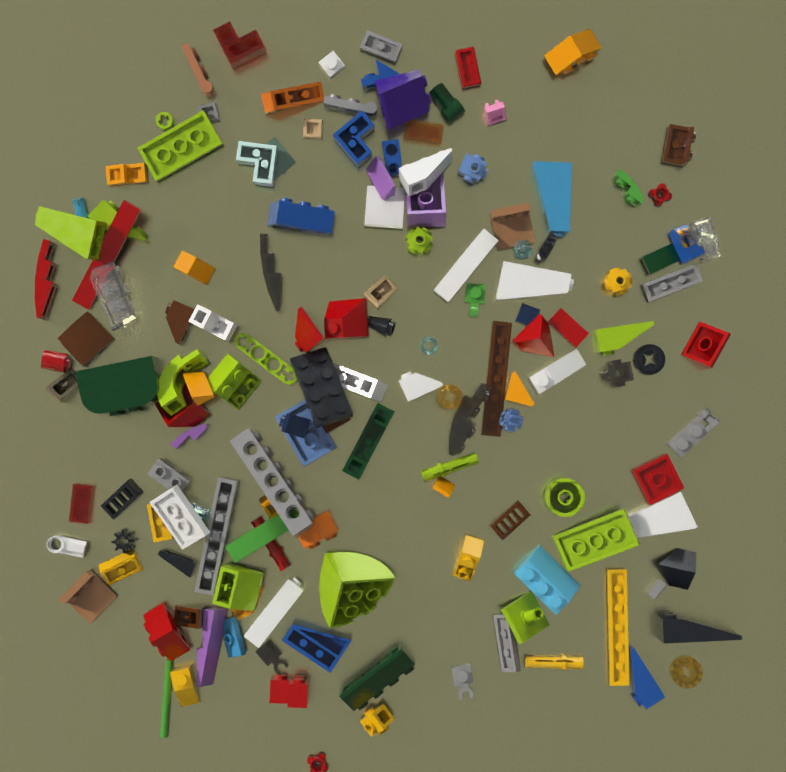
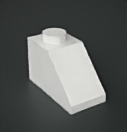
M411 371L401 375L402 379L399 380L408 402L443 386L440 381L418 373L412 374Z

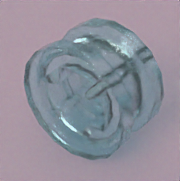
M520 240L515 243L514 251L517 258L525 259L532 254L529 241Z
M426 337L422 340L420 347L425 354H433L437 350L438 344L434 338ZM427 340H430L435 345L434 348H431L432 351H428L423 346Z

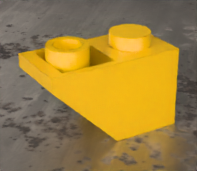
M465 536L453 576L463 580H472L481 557L483 540Z

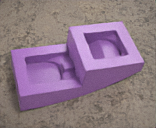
M202 424L193 427L177 437L171 445L175 449H179L189 437L196 441L210 426Z

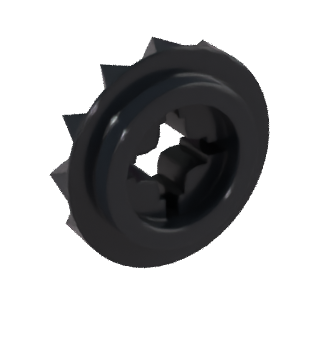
M551 233L544 241L537 254L539 262L546 261L557 241L555 240L556 235Z
M647 344L639 348L634 357L636 367L640 372L647 375L660 372L665 365L663 350L653 344ZM655 353L653 357L655 364L649 363L645 366L647 359L644 355L651 356Z

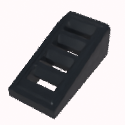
M130 478L101 507L114 520L143 493V490ZM121 492H123V493L129 498V500H127V499L121 494ZM115 497H117L123 503V506L115 499ZM110 502L118 509L117 512L109 504Z
M165 549L159 551L158 555L186 576L190 578L193 576L197 561Z

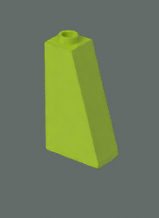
M38 207L35 221L37 227L82 257L99 260L107 225L106 222L51 208Z

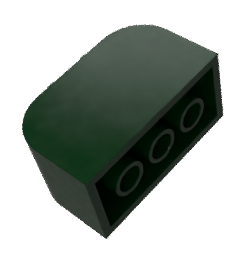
M148 356L75 371L81 401L85 408L93 413L109 414L113 417L124 415L126 410L129 413L143 411V407L153 405L158 401L157 394L160 386L159 378L161 376L158 357Z

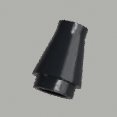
M368 317V327L385 337L387 335L392 336L396 322L392 321L391 318Z

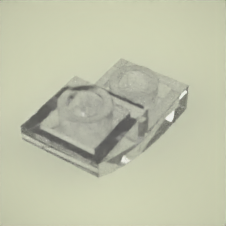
M707 217L691 222L693 237L698 242V246H702L705 252L700 255V259L708 261L720 257V247L711 219Z

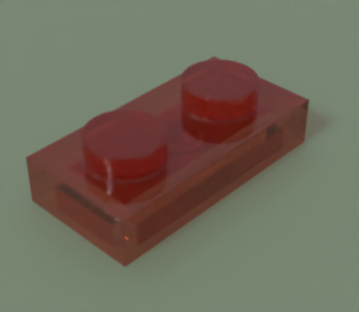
M73 484L69 522L89 524L94 485Z

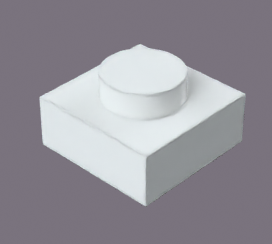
M334 51L318 62L330 79L345 68L344 63Z

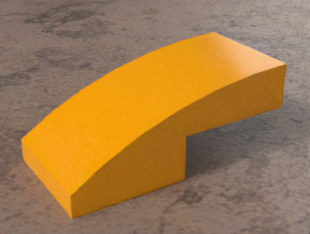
M146 163L106 166L107 185L109 186L149 183Z

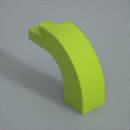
M198 349L184 358L178 354L168 363L159 378L158 400L161 407L171 416L187 406L182 394L185 384L183 373L197 372L209 364L207 358Z

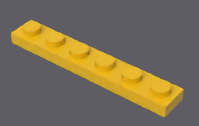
M607 569L609 685L630 686L627 569Z

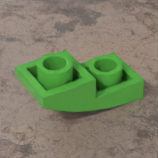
M619 169L613 177L616 180L615 183L622 188H628L624 195L629 203L634 206L636 204L640 206L645 201L640 189L623 170Z

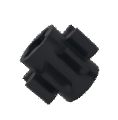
M122 529L121 535L114 533V536L117 538L111 541V543L116 544L115 551L122 549V552L126 553L127 547L131 550L134 549L131 544L137 541V539H132L131 535L133 532L127 534L125 529ZM123 536L124 539L128 540V543H126L125 546L124 543H120V539H122Z

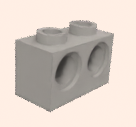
M158 458L147 473L168 490L178 485L184 493L192 482L190 478L163 458Z

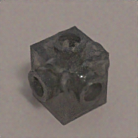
M621 359L609 361L610 365L605 366L606 370H603L604 380L608 381V385L614 384V388L626 386L625 382L634 380L631 361L621 363Z

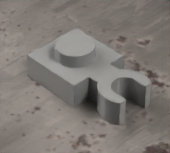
M470 664L451 667L454 686H460L458 691L460 700L463 699L462 693L464 691H468L470 698H473V691L468 687L469 684H474Z

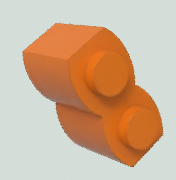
M328 510L316 516L312 520L315 525L298 536L303 548L308 547L311 550L320 545L318 541L324 538L326 541L337 537L336 532L339 529Z

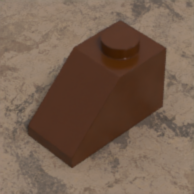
M173 300L166 308V319L175 343L182 345L191 326L189 320L195 309Z

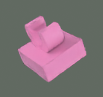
M495 100L494 105L489 106L488 103L485 104L484 108L488 125L507 120L503 102Z

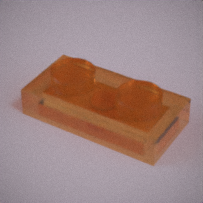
M416 120L407 121L403 139L441 145L444 125Z

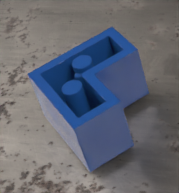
M363 110L333 134V139L357 168L372 157V151L362 139L375 129V125Z

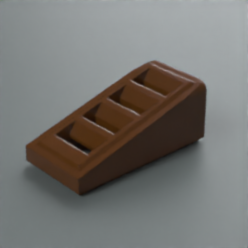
M518 500L489 526L503 541L531 514ZM515 508H518L524 515L522 518L516 513ZM510 513L517 518L518 521L516 523L509 516ZM504 518L512 524L510 528L503 521ZM501 523L507 531L503 533L497 525Z

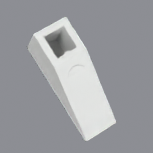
M452 149L440 151L437 154L424 157L419 161L399 168V181L408 196L428 189L451 164Z

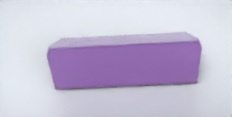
M377 155L367 167L366 172L381 199L384 200L395 195L396 185L380 156Z

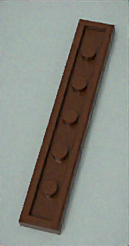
M493 321L481 435L501 437L502 425H500L499 420L504 408L512 323Z

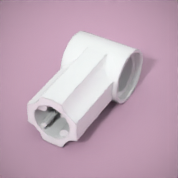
M55 535L48 539L47 548L52 553L84 558L87 541ZM54 539L61 541L60 549H55L52 546Z

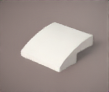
M367 185L364 226L403 229L405 189L396 187L394 196L382 200L375 186Z

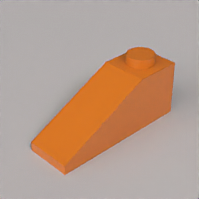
M321 81L261 94L265 113L324 101Z

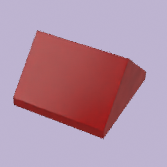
M699 322L682 355L706 369H711L731 334Z

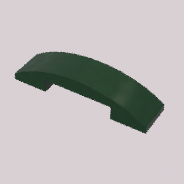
M377 403L342 470L343 472L358 480L360 479L395 411Z

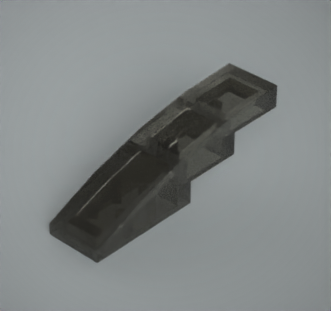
M260 234V255L263 275L275 310L281 313L283 274L275 273L276 255L275 253H268L269 235Z

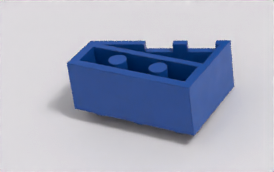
M281 198V200L270 204L267 222L269 227L276 225L289 230L292 228L316 234H332L335 211L329 210V206L318 205L317 208L312 207L309 202L302 201L296 204L292 203L293 200L288 198Z
M292 624L281 641L331 673L352 640Z

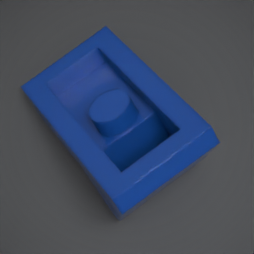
M376 60L378 75H375V73L365 75L361 79L363 90L375 88V80L399 75V73Z

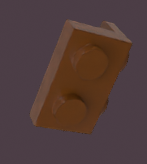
M669 124L662 163L684 167L688 162H691L693 151L690 149L691 143H694L696 139L695 126L684 127Z

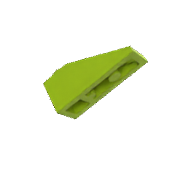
M654 321L594 330L597 353L603 352V356L613 355L615 350H619L652 327Z

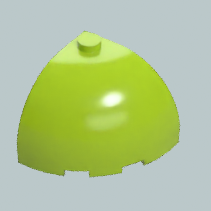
M325 553L320 572L319 594L322 612L329 628L350 624L353 622L352 619L362 614L363 616L367 615L377 607L376 603L382 596L386 597L395 577L383 563L359 553Z

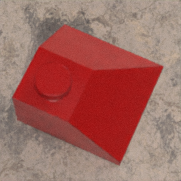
M367 298L329 301L324 317L325 339L369 337Z
M300 307L297 314L295 330L297 341L295 345L300 352L304 350L308 353L323 343L325 339L304 309Z
M186 382L182 390L183 398L187 404L186 407L171 416L161 407L159 401L155 403L168 427H195L209 416L203 404L196 405L190 395Z

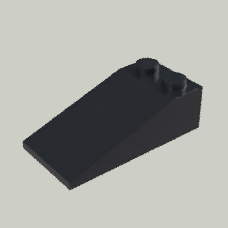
M661 612V615L656 616L657 639L664 644L742 640V636L735 631L673 614V612Z

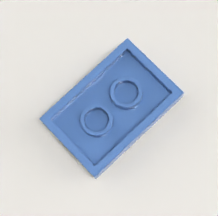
M305 400L275 416L279 424L282 415L286 416L287 413L311 420L306 438L284 432L303 467L337 448L329 433H325L323 427L316 429Z

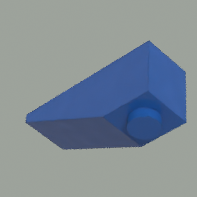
M629 646L632 689L635 693L633 698L639 707L643 706L645 709H648L665 698L634 647Z

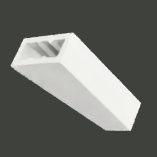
M503 261L495 300L504 301L566 295L569 290L572 291L574 279H571L572 274Z
M676 492L628 515L638 538L697 528L696 522L681 492Z
M289 577L247 630L244 637L259 648L304 591L303 583L296 577L293 579Z

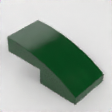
M673 243L641 257L649 275L680 261Z

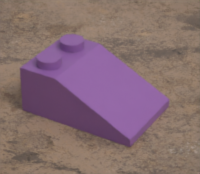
M443 172L427 190L412 196H408L406 193L408 228L446 226Z

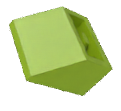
M228 353L207 378L212 391L237 410L242 407L262 382L259 377Z
M231 563L222 565L212 604L228 609L254 611L264 573Z

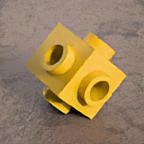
M620 267L609 270L610 274L605 276L604 285L606 290L610 292V295L616 293L619 296L628 293L627 289L631 288V283H633L631 273H627L626 269L621 270ZM618 277H621L622 284L616 282Z
M382 704L376 708L372 706L363 713L365 717L360 720V723L372 737L377 733L379 735L385 733L395 718L386 706Z

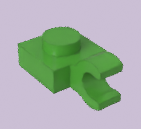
M466 284L465 303H471L470 317H477L478 305L485 302L486 284Z

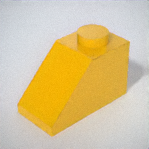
M192 665L173 669L170 675L174 692L181 707L200 703Z

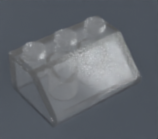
M114 261L93 268L90 275V280L112 331L133 320L137 311L135 302L133 300L130 301L128 297L130 291L127 284H123L121 280L123 276L119 265H115Z

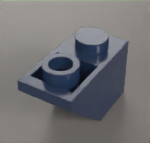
M287 413L286 416L282 415L279 426L282 427V432L306 438L311 420Z

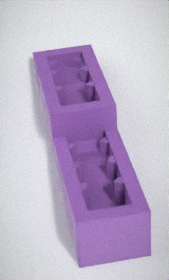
M227 608L203 609V647L197 648V687L213 684Z

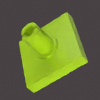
M532 591L527 592L501 609L518 644L524 643L549 626L543 610L540 608Z

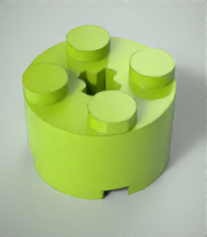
M557 478L546 487L544 501L552 513L561 517H571L583 507L585 493L576 481L569 478ZM563 492H565L566 495H569V499H566L565 502H563V500L560 499V496L563 495Z

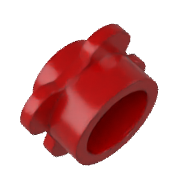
M664 183L659 184V187L651 189L649 192L657 206H661L664 201L671 200L672 194L669 193Z
M323 753L315 757H308L307 763L310 764V772L328 771L329 766L325 762L326 756Z

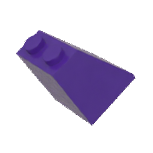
M420 70L375 80L387 130L430 112L428 105L431 104L429 93L425 92V87L428 84L426 76H422Z

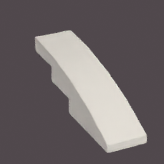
M483 229L433 291L449 302L499 240Z

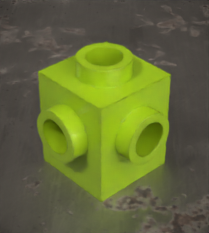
M417 227L416 230L412 228L405 237L408 239L406 241L407 249L414 255L418 253L422 256L424 252L428 253L434 245L431 243L433 241L432 233L425 227L422 229ZM422 237L423 242L417 243L416 238Z

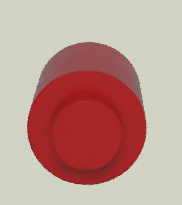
M44 350L41 368L65 373L67 369H70L72 360L66 353Z

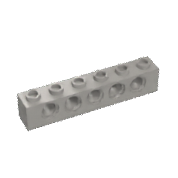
M248 428L230 440V443L292 536L297 538L315 525L312 521L315 517L309 509H304L302 506L304 501L298 493L294 494L291 489L294 486L287 477L283 478L281 475L282 468L277 461L273 463L270 458L272 453L267 446L263 447L259 441L262 439L257 431H252ZM251 446L257 447V452L254 455H249L248 451ZM263 461H267V468L263 471H260L259 464ZM277 477L278 484L271 487L269 484L270 479ZM283 493L289 494V499L286 502L280 501V496ZM298 508L300 511L299 516L292 518L290 515L291 511Z
M218 477L208 524L210 533L205 538L194 592L214 596L220 567L223 562L239 480Z

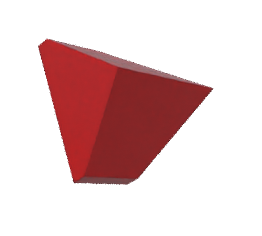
M539 314L513 341L522 352L555 357L550 325Z

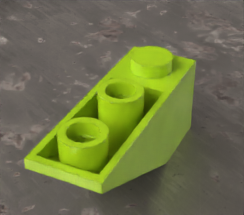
M103 199L88 217L106 222L105 231L107 232L119 208L111 200L106 202ZM139 226L136 229L132 227L128 238L148 242L145 238L146 233Z

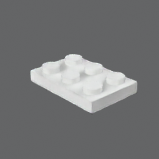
M178 485L173 486L149 502L182 550L210 533Z

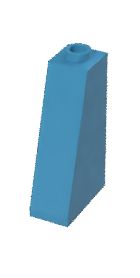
M534 161L532 170L548 232L554 233L556 237H565V234L570 232L572 163Z

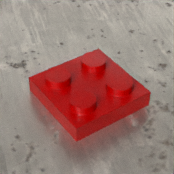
M664 454L632 470L649 505L684 489L668 454Z

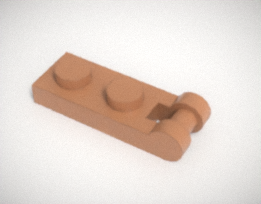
M189 43L182 45V49L202 91L206 96H212L215 92L214 87L204 77L207 75L203 64L199 65L196 60L199 58L195 47L191 48Z

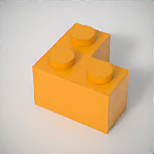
M588 29L570 35L544 56L555 75L560 73L565 75L574 70L573 66L576 63L579 65L586 60L594 59L602 47L592 30Z

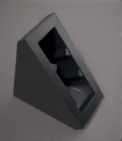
M677 548L658 564L669 586L689 589L696 574V552Z

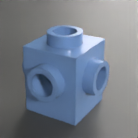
M466 153L458 174L464 176L463 179L474 184V182L479 183L480 178L484 180L489 169L485 168L487 162L484 161L483 157L476 154L471 156Z

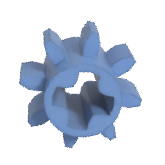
M508 408L507 412L503 411L501 413L499 423L503 426V430L515 432V429L519 430L521 428L523 416L519 415V410Z

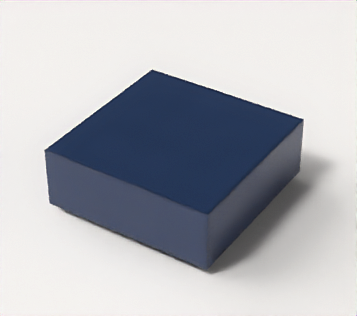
M522 303L515 321L528 326L539 315L540 309Z

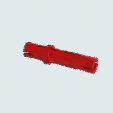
M262 516L257 518L260 525L264 523ZM256 520L251 522L254 528L259 526ZM275 539L265 545L270 552V558L273 557L280 572L285 569L281 562L284 563L286 568L291 566L282 552L283 548L278 546Z

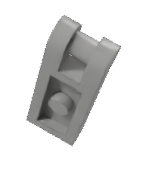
M334 94L324 97L323 104L327 108L358 114L363 110L368 117H374L377 114V105L374 102L362 104L357 99L349 98L348 100H343L340 96Z
M707 407L667 443L680 458L720 422L717 417L714 418L710 414L711 411ZM702 419H705L708 422V424L705 427L700 422Z

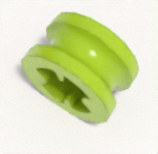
M160 112L156 116L155 121L160 129L169 130L172 128L174 120L168 112ZM162 117H165L166 119L169 117L170 120L167 121L168 125L165 126L163 123L162 125H160V122H162Z

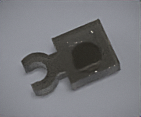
M271 638L255 651L267 666L273 663L274 671L277 674L281 673V670L278 668L279 664H284L286 668L289 666L285 659H280L279 656L283 652Z

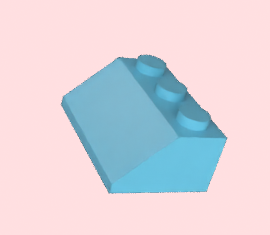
M540 545L513 571L555 615L570 602L581 587Z

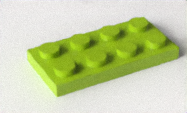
M202 110L137 149L155 181L158 182L218 148L223 143L205 111Z
M625 508L553 536L568 572L640 545Z

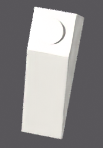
M575 349L530 376L528 380L538 395L586 366V363L579 351Z
M333 363L343 388L373 400L382 401L388 384Z

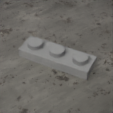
M693 264L644 283L642 288L648 302L703 282L697 264Z
M503 613L495 614L493 618L502 672L521 671L517 640Z

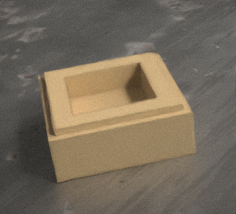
M304 118L303 139H322L323 119Z

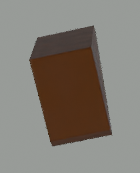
M175 606L176 625L201 629L203 627V609H205V606Z

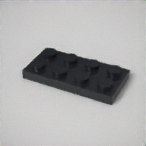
M326 347L290 358V363L316 429L353 417V412Z

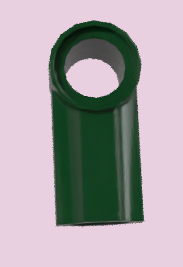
M443 83L436 85L429 92L430 96L440 107L442 115L449 123L465 112L462 104L456 98H453Z

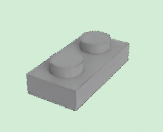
M368 30L360 46V50L396 63L402 48L401 43Z

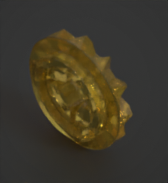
M685 657L678 659L673 664L671 673L677 685L682 688H693L700 683L703 670L697 660ZM683 666L688 670L692 669L690 672L691 679L686 675L681 676L684 673Z

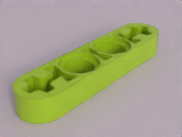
M246 333L236 336V347L287 385L297 382L293 368ZM245 337H247V342L250 345H252L253 342L256 343V345H254L251 348L250 353L247 352V350L250 348H248L245 345H243L242 347L240 346V338L244 339ZM256 348L264 350V356L261 359L254 357V350ZM273 359L278 360L280 363L277 370L269 368V362ZM283 365L287 367L284 369L287 373L291 371L294 373L293 381H286V376L283 373L280 376L277 375L282 370Z

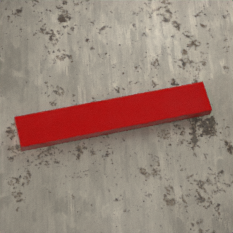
M123 200L103 239L99 260H92L72 301L88 310L91 308L142 210L141 208Z

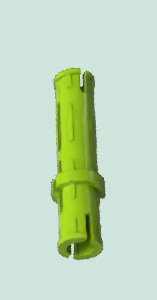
M474 452L443 464L437 463V466L422 470L421 473L424 481L427 482L438 477L444 478L449 473L479 464V460Z

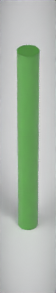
M169 659L165 661L161 738L168 737L172 685L170 672L173 670V661L170 662Z

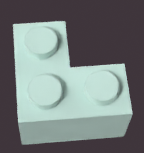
M238 141L236 161L238 164L255 166L253 174L254 185L274 187L278 157L277 146Z

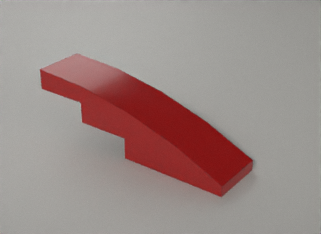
M46 239L42 241L38 256L34 296L36 318L45 320L57 285L50 282L55 263L49 261L55 243Z

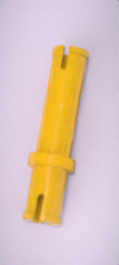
M566 655L561 657L525 656V668H554L566 671V669L583 670L584 666L583 657H566Z

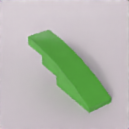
M296 509L291 511L290 515L292 518L299 516ZM276 515L231 542L225 548L234 563L289 530L280 516Z

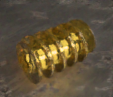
M453 384L445 385L438 391L437 401L445 409H454L462 401V392ZM447 392H450L451 395L454 394L455 398L452 399V402H449L448 399L445 400Z

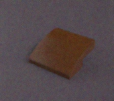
M87 311L66 329L57 340L84 367L101 350L109 345L113 338Z

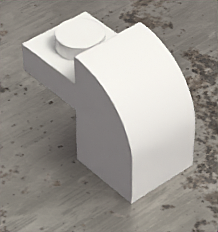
M198 304L189 322L229 342L237 327L236 324Z

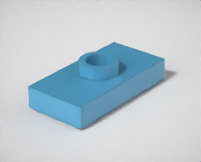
M237 617L226 618L222 635L228 658L245 655L246 651Z

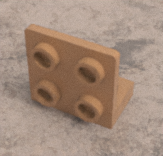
M530 203L491 210L490 215L495 238L499 240L496 243L498 250L535 242L529 214L531 211Z
M88 570L59 600L64 605L69 603L88 623H92L117 595L96 574Z

